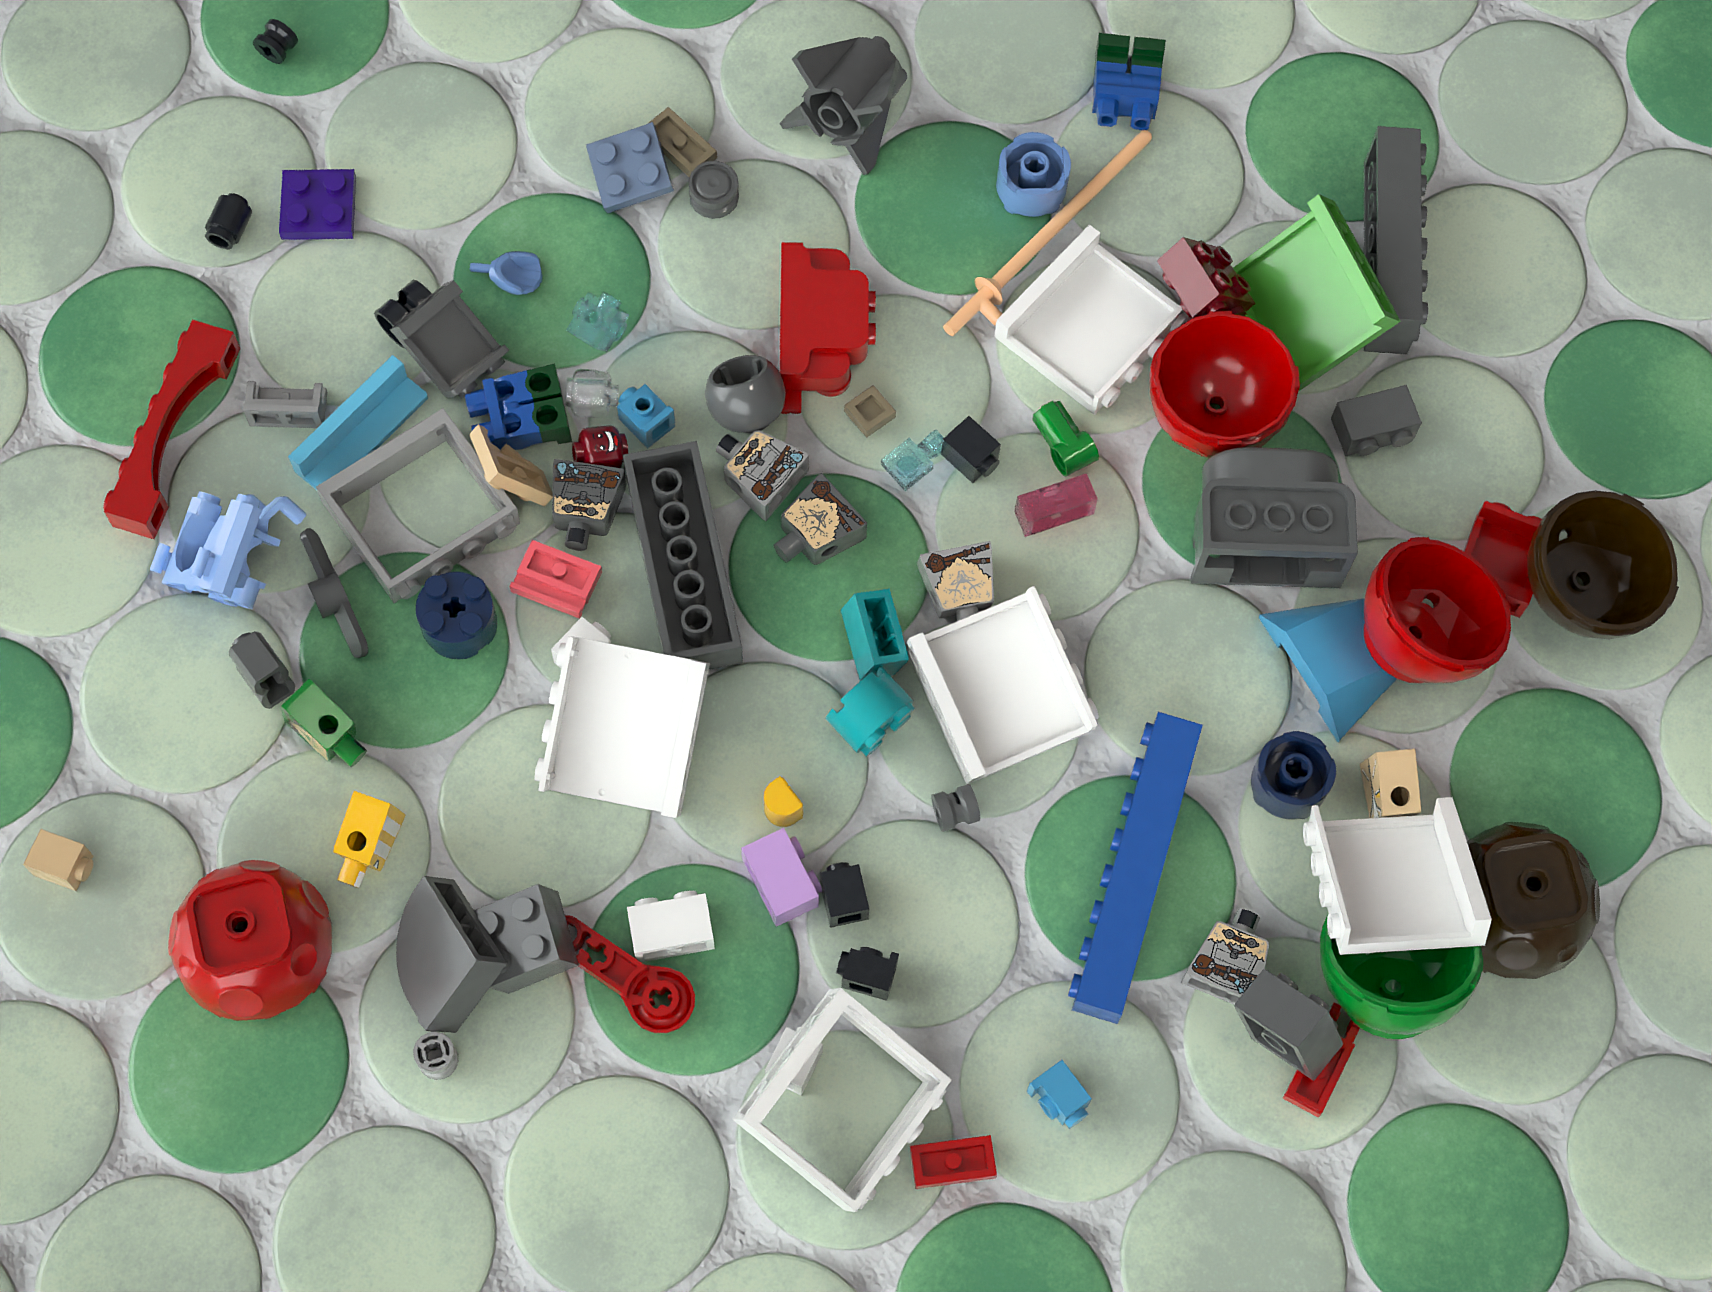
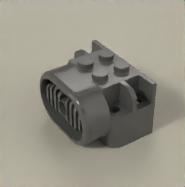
M1243 447L1217 453L1204 463L1202 468V494L1194 517L1195 532L1192 540L1193 548L1195 549V566L1191 574V584L1341 588L1358 554L1356 501L1352 490L1345 484L1338 483V467L1331 457L1309 449ZM1210 555H1220V556L1214 558V557H1211ZM1323 558H1335V559L1332 560V561H1326V560H1324Z

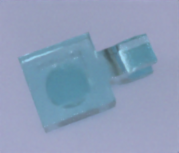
M934 430L918 445L908 438L881 459V466L904 491H907L933 470V462L930 459H934L941 454L944 437L937 430Z

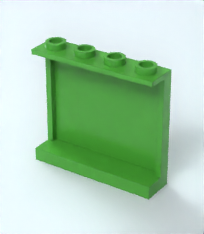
M1320 194L1307 202L1311 212L1233 267L1236 274L1241 275L1248 282L1251 288L1249 294L1256 303L1246 311V317L1272 330L1289 350L1295 366H1298L1299 391L1401 322L1336 202Z

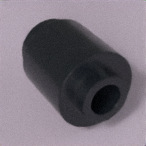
M235 193L219 196L205 225L207 231L205 238L216 247L226 250L232 249L234 244L239 243L252 215V209L248 205V201Z

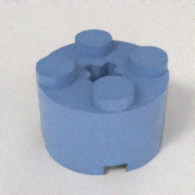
M1038 132L1021 134L1015 137L1013 142L1007 147L1005 146L1000 154L996 188L1006 211L1011 214L1029 217L1055 213L1060 208V204L1063 202L1067 192L1071 170V159L1068 151L1064 146L1061 148L1055 143L1053 137Z

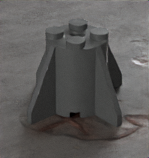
M875 36L872 39L857 37L800 50L792 58V61L807 83L808 89L802 96L804 101L787 114L779 124L782 129L808 125L819 137L825 133L829 137L834 138L831 142L832 144L846 146L863 175L869 174L876 164L891 100L907 80L906 71L891 52L887 40L880 36Z

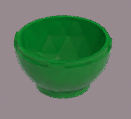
M1328 915L1322 926L1320 935V964L1330 993L1355 1024L1362 1030L1385 1039L1412 1038L1447 1022L1467 1004L1482 974L1484 963L1481 946L1375 952L1367 955L1366 953L1340 955L1336 938L1331 939L1328 934Z

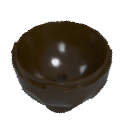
M1505 822L1469 839L1467 844L1492 919L1485 946H1481L1484 963L1482 971L1504 978L1537 979L1565 968L1580 954L1591 938L1596 924L1599 922V884L1597 879L1594 878L1587 859L1567 839L1551 831L1548 827L1537 824ZM1526 881L1534 882L1538 887V891L1529 890Z

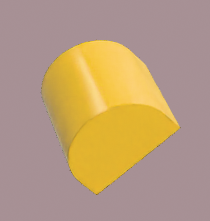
M779 776L770 782L764 791V812L772 824L787 827L803 818V803L783 777Z

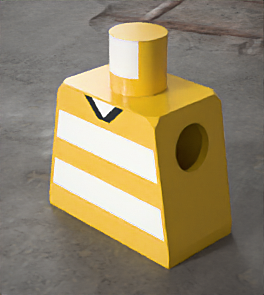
M354 791L333 849L335 854L345 859L337 880L359 888L367 867L381 871L406 814L390 803ZM366 841V846L360 850L361 845Z

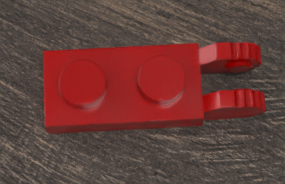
M1333 1002L1329 1014L1337 1022L1342 1007ZM1350 1020L1344 1037H1341L1342 1047L1314 1081L1296 1069L1283 1099L1319 1118L1355 1047L1353 1042L1360 1027Z

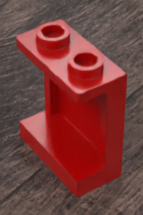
M1485 501L1476 515L1463 551L1471 555L1486 568L1500 588L1503 589L1511 607L1510 614L1520 618L1530 604L1533 595L1527 574V555L1533 534L1542 519L1514 512L1502 503Z

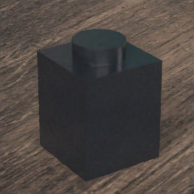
M968 416L943 438L941 455L969 481L974 483L981 475L987 477L997 468L1000 463L998 458L1001 444Z
M847 862L836 863L826 868L827 871L820 872V885L830 928L869 919V905L859 864L850 866Z

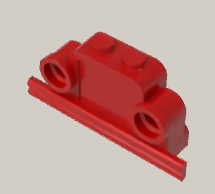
M803 242L781 243L780 374L786 389L785 403L781 414L801 413L802 391H817L821 395L828 397L843 394L851 383L850 365L862 363L867 357L868 345H875L876 323H869V313H875L876 291H869L868 278L863 272L850 270V260L841 250L833 248H806L803 246Z

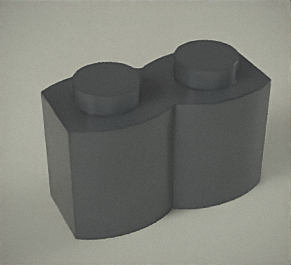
M260 632L244 633L234 640L229 650V656L235 663L237 671L263 707L271 709L294 693L295 683L290 678L287 668Z

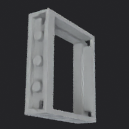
M443 408L316 486L323 505L393 603L400 599L413 597L420 591L421 586L425 584L429 577L448 573L453 569L454 565L463 559L476 557L484 550L487 544L497 538L502 539L509 536L516 529V526L520 524L516 506L503 489H495L486 481L484 477L485 472L477 453ZM447 441L498 512L392 578L341 506Z

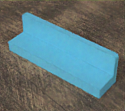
M392 355L288 456L294 472L316 489V486L378 449L428 399L427 392L407 377L404 364Z

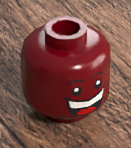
M612 425L583 428L579 433L578 442H572L574 462L622 468L624 463L623 455L629 454L625 434L619 433L618 429Z

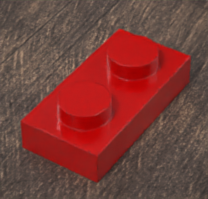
M991 1135L910 1146L915 1189L995 1179L997 1177Z

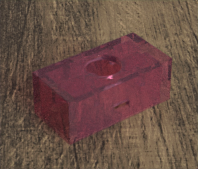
M1086 473L1017 496L1014 512L1024 536L1027 537L1093 515L1098 498ZM1058 513L1061 514V517L1055 519L1051 518L1052 515Z

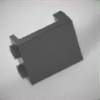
M454 280L444 283L394 325L390 331L446 398L457 395L463 398L465 394L472 392L478 386L475 380L481 374L486 372L487 375H490L505 363L502 356L509 349L505 344L499 345L461 299L459 295L463 291Z

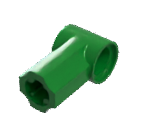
M1050 401L1033 414L1032 420L1050 446L1052 460L1063 476L1067 477L1099 460L1098 449L1093 439L1086 431L1080 432L1061 401Z

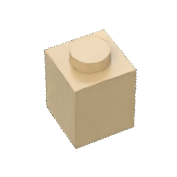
M40 829L23 865L33 876L77 891L81 881L85 882L91 874L93 855L84 844Z

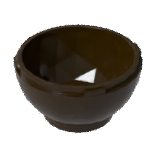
M1594 490L1579 492L1569 496L1548 511L1533 534L1527 555V574L1531 590L1540 608L1547 616L1570 632L1583 637L1597 639L1628 637L1652 626L1666 613L1676 597L1679 586H1677V559L1672 541L1662 524L1644 507V503L1625 493L1620 495L1614 492ZM1565 531L1567 538L1559 541L1560 533ZM1576 576L1582 580L1584 586L1577 582Z

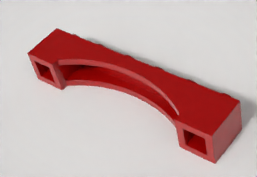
M193 319L188 330L183 331L179 337L177 344L178 352L173 362H169L165 367L163 384L160 391L152 396L148 407V417L144 425H140L137 428L133 440L134 447L129 458L123 459L119 468L118 482L114 490H110L107 493L103 505L104 513L112 527L151 539H155L169 508L160 492L159 484L162 458L169 437L183 412L206 387L219 378L227 380L241 349L233 331Z

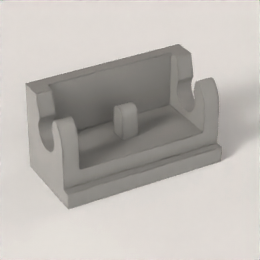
M248 381L243 412L249 426L318 428L325 421L327 389L323 387V383H315L313 389L260 388V386L256 385V381Z

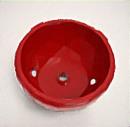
M1429 537L1410 538L1408 541L1401 542L1391 548L1371 574L1364 600V639L1376 663L1388 674L1408 683H1454L1476 677L1500 660L1507 650L1510 639L1511 607L1503 589L1500 588L1486 568L1471 555L1447 543L1430 540ZM1424 599L1430 600L1433 603V608L1422 601Z

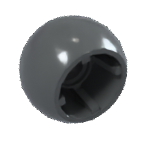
M758 355L738 356L721 363L710 373L705 389L706 404L712 417L722 427L732 432L753 433L755 430L761 431L779 417L784 407L786 396L785 383L779 370L769 360Z

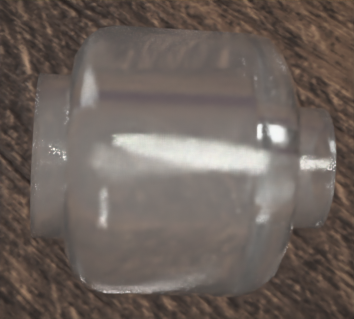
M578 369L574 372L573 378L567 377L565 407H571V412L576 417L605 418L609 414L610 406L617 407L619 385L612 384L611 375L607 371Z

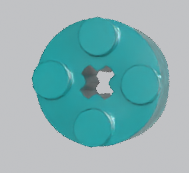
M881 666L878 668L876 675L874 672H871L840 700L845 705L842 709L836 712L832 708L825 719L856 753L862 752L867 757L882 744L883 741L881 739L886 735L885 731L889 727L895 732L911 718L910 713L915 709L912 705L914 700Z

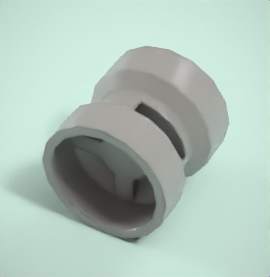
M428 1032L422 1035L415 1043L413 1049L414 1059L421 1072L428 1078L434 1080L445 1079L456 1070L459 1062L458 1053L450 1038L445 1034Z

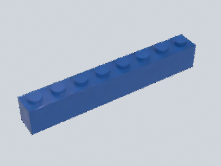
M1161 712L1157 713L1154 724L1146 722L1140 742L1141 745L1147 746L1143 759L1136 757L1130 777L1131 780L1137 781L1133 794L1126 792L1120 815L1127 816L1123 829H1115L1110 846L1111 851L1117 852L1113 865L1105 864L1099 885L1106 888L1103 902L1095 900L1089 920L1090 923L1096 924L1093 937L1085 936L1078 959L1085 961L1082 975L1074 973L1068 996L1075 998L1072 1011L1118 1024L1122 1016L1202 730V724Z

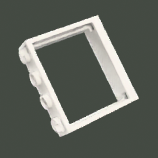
M842 988L829 989L734 1116L733 1120L843 1210L857 1212L859 1208L862 1209L868 1200H873L876 1195L874 1187L883 1175L888 1176L896 1168L900 1161L898 1154L907 1142L912 1143L920 1135L924 1128L923 1119L930 1109L933 1111L942 1104L943 1100L941 1098L947 1092L945 1089L952 1079ZM841 1015L922 1081V1084L845 1190L840 1188L761 1123Z

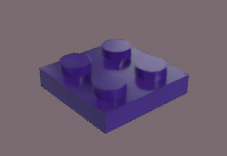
M282 170L279 222L281 240L353 239L356 194L355 170Z

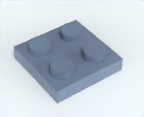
M653 122L586 144L603 208L607 214L674 191L659 136Z

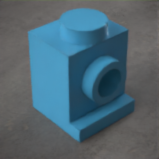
M646 384L638 390L635 387H630L620 396L618 400L620 404L617 406L619 420L647 449L675 427L674 410L670 406L667 407ZM645 406L648 408L647 410L641 411Z
M1063 1060L1033 1080L1027 1089V1093L1031 1098L1037 1093L1040 1095L1041 1098L1038 1100V1103L1051 1120L1057 1118L1062 1126L1066 1124L1069 1129L1088 1115L1085 1109L1090 1104L1092 1098Z

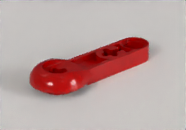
M565 915L567 924L577 929V936L573 941L575 952L579 950L578 955H576L579 963L578 967L618 993L631 1017L641 1028L652 1033H670L680 1029L689 1020L695 1007V992L691 982L681 972L668 967L643 964L577 918ZM584 941L595 952H599L604 948L606 961L602 963L597 960L592 965L590 955L581 948ZM665 992L670 993L668 999L671 1004L668 1007L665 1005H660L657 1009L653 1007L656 1005L652 998L655 994L662 996Z

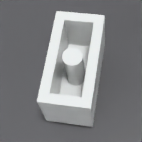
M684 891L675 894L674 899L659 902L657 898H644L634 903L635 906L627 907L635 958L640 962L715 949L706 893L697 895L696 891Z

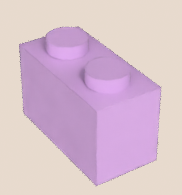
M782 828L741 848L742 860L776 927L818 907V893L822 892V888L813 870L806 872L801 862L805 855L795 836L789 839L785 829Z

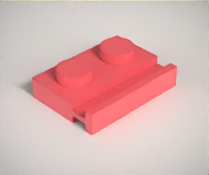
M532 540L517 570V575L509 587L512 593L580 619L585 604L588 603L602 574V567Z

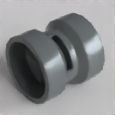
M970 784L957 787L953 793L947 794L942 791L931 795L934 813L942 832L954 829L956 824L961 822L972 824L980 821L977 799Z

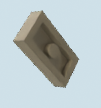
M669 107L649 122H653L656 127L663 154L688 177H690L691 172L698 165L717 159V151Z

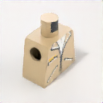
M1415 749L1376 752L1360 763L1369 818L1415 816L1421 813ZM1391 797L1395 800L1396 805L1392 802Z

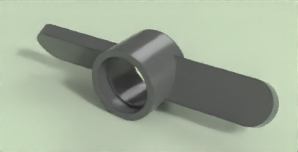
M307 528L301 532L300 538L318 577L317 580L308 583V586L321 616L325 618L334 614L352 655L355 658L365 657L368 654V644L341 581L331 564L319 535L313 529Z

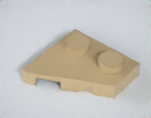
M478 424L469 435L485 472L484 477L486 481L495 489H504L516 494L524 501H532L545 507L552 500L553 493L544 472L530 461L524 459L509 445L506 444L501 450L490 442L487 435L488 430Z

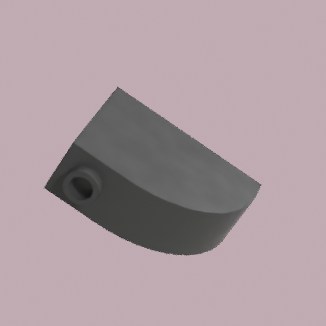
M424 876L403 911L397 934V970L404 995L418 1017L419 1024L425 1031L456 1033L501 973L507 962L485 927L477 919L478 916L455 880Z

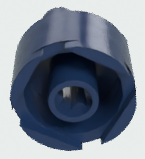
M448 572L431 576L426 580L416 601V617L424 639L435 652L449 659H467L478 654V651L487 643L489 645L497 631V615L491 594L484 581L479 577L464 572Z
M1301 731L1284 733L1266 743L1251 774V787L1256 804L1279 818H1308L1311 814L1312 806L1318 805L1319 808L1335 782L1336 764L1326 750L1327 746L1319 738ZM1289 772H1293L1296 774L1295 779L1290 777Z

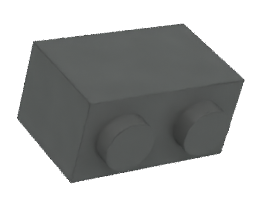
M1407 385L1337 402L1331 416L1332 424L1345 457L1354 454L1367 456L1376 452L1379 448L1389 445L1393 447L1407 445L1413 441L1422 424Z

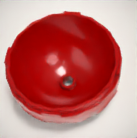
M1209 311V315L1194 317L1168 333L1155 352L1150 367V397L1159 424L1170 435L1172 441L1206 458L1230 449L1264 446L1285 426L1291 411L1295 407L1300 388L1298 366H1295L1289 350L1276 334L1255 320L1246 316L1234 315L1232 311ZM1216 403L1220 405L1221 409H1213L1210 404Z
M246 860L210 872L201 878L189 891L172 917L168 952L185 990L202 1008L219 1018L224 1017L236 1021L269 1019L299 1005L308 995L315 993L327 974L326 970L332 954V922L326 902L310 882L303 880L297 874L274 862ZM239 922H248V926L243 932H235V926Z

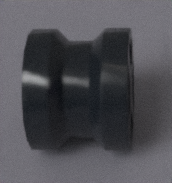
M270 19L265 25V32L258 34L253 40L255 49L264 58L276 64H281L286 58V51L294 48L298 43V38L292 29L276 19Z

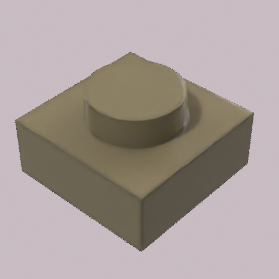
M874 385L844 405V412L866 438L896 418V411Z

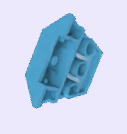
M1365 598L1260 614L1259 619L1278 648L1284 647L1320 704L1318 712L1337 742L1346 735L1348 730L1397 680V678L1388 674L1376 663L1366 646L1364 639Z

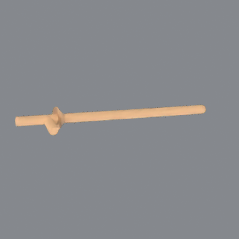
M1142 130L992 278L977 277L975 279V286L978 292L943 325L945 332L950 336H954L978 311L995 326L997 319L1003 314L995 306L1002 304L1001 289L1152 140V134L1148 130Z

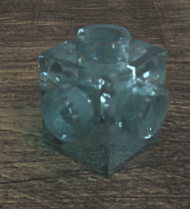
M603 291L601 296L588 292L585 297L580 298L572 312L574 317L566 331L593 348L608 352L613 342L618 341L624 334L627 327L625 321L629 314L619 308L622 302Z

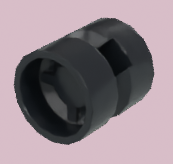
M414 279L397 293V301L389 299L374 312L376 320L385 333L402 348L404 346L390 329L432 294L422 283Z

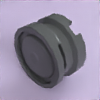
M707 161L698 165L691 172L688 181L690 203L698 214L711 219L722 218L730 214L737 207L739 185L737 174L732 167L719 161Z

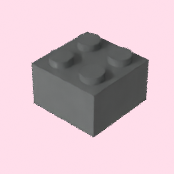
M536 884L474 910L478 916L477 919L485 927L507 962L489 988L510 994L579 966L558 891Z
M1263 969L1234 1004V1007L1251 1039L1314 1081L1343 1045L1337 1031L1338 1024L1329 1014L1330 1007L1321 998L1314 994L1307 997L1299 992L1298 986L1284 974L1279 973L1276 977L1266 969Z

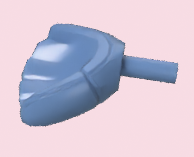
M512 251L500 255L491 264H470L471 272L489 273L490 279L499 288L511 294L531 293L542 282L543 275L540 259L533 253Z

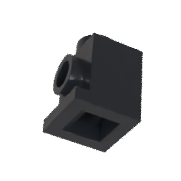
M860 947V950L851 948L850 952L842 951L836 974L842 975L841 988L887 1001L898 965L899 953L891 952L890 959L883 957L882 952L870 947Z

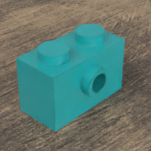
M890 589L854 593L841 609V614L859 680L861 681L871 672H874L876 675L878 668L881 666L890 676H894L908 662L909 656Z

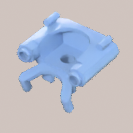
M199 491L197 498L192 497L173 552H169L170 546L159 543L150 571L161 574L162 570L166 571L162 584L188 593H192V591L209 593L208 598L233 607L240 606L253 609L260 589L265 588L266 583L249 577L250 571L247 564L249 551L262 543L279 547L281 540L268 535L269 519L279 510L296 525L302 522L306 517V513L286 496H279L266 506L252 494H238L236 500L231 499L226 516L220 515L222 507L219 506L221 499Z

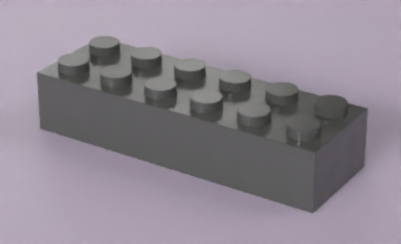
M1378 126L1364 161V255L1401 321L1364 346L1365 352L1407 354L1412 342L1419 339L1420 325L1427 322L1428 303L1422 302V292L1426 291L1428 282V271L1422 270V260L1426 258L1428 246L1427 238H1422V228L1425 227L1427 220V207L1422 206L1421 196L1424 197L1427 187V176L1421 174V165L1425 163L1427 147L1426 144L1421 143V129Z
M697 441L624 454L625 474L663 654L710 663L709 670L743 663L742 644Z

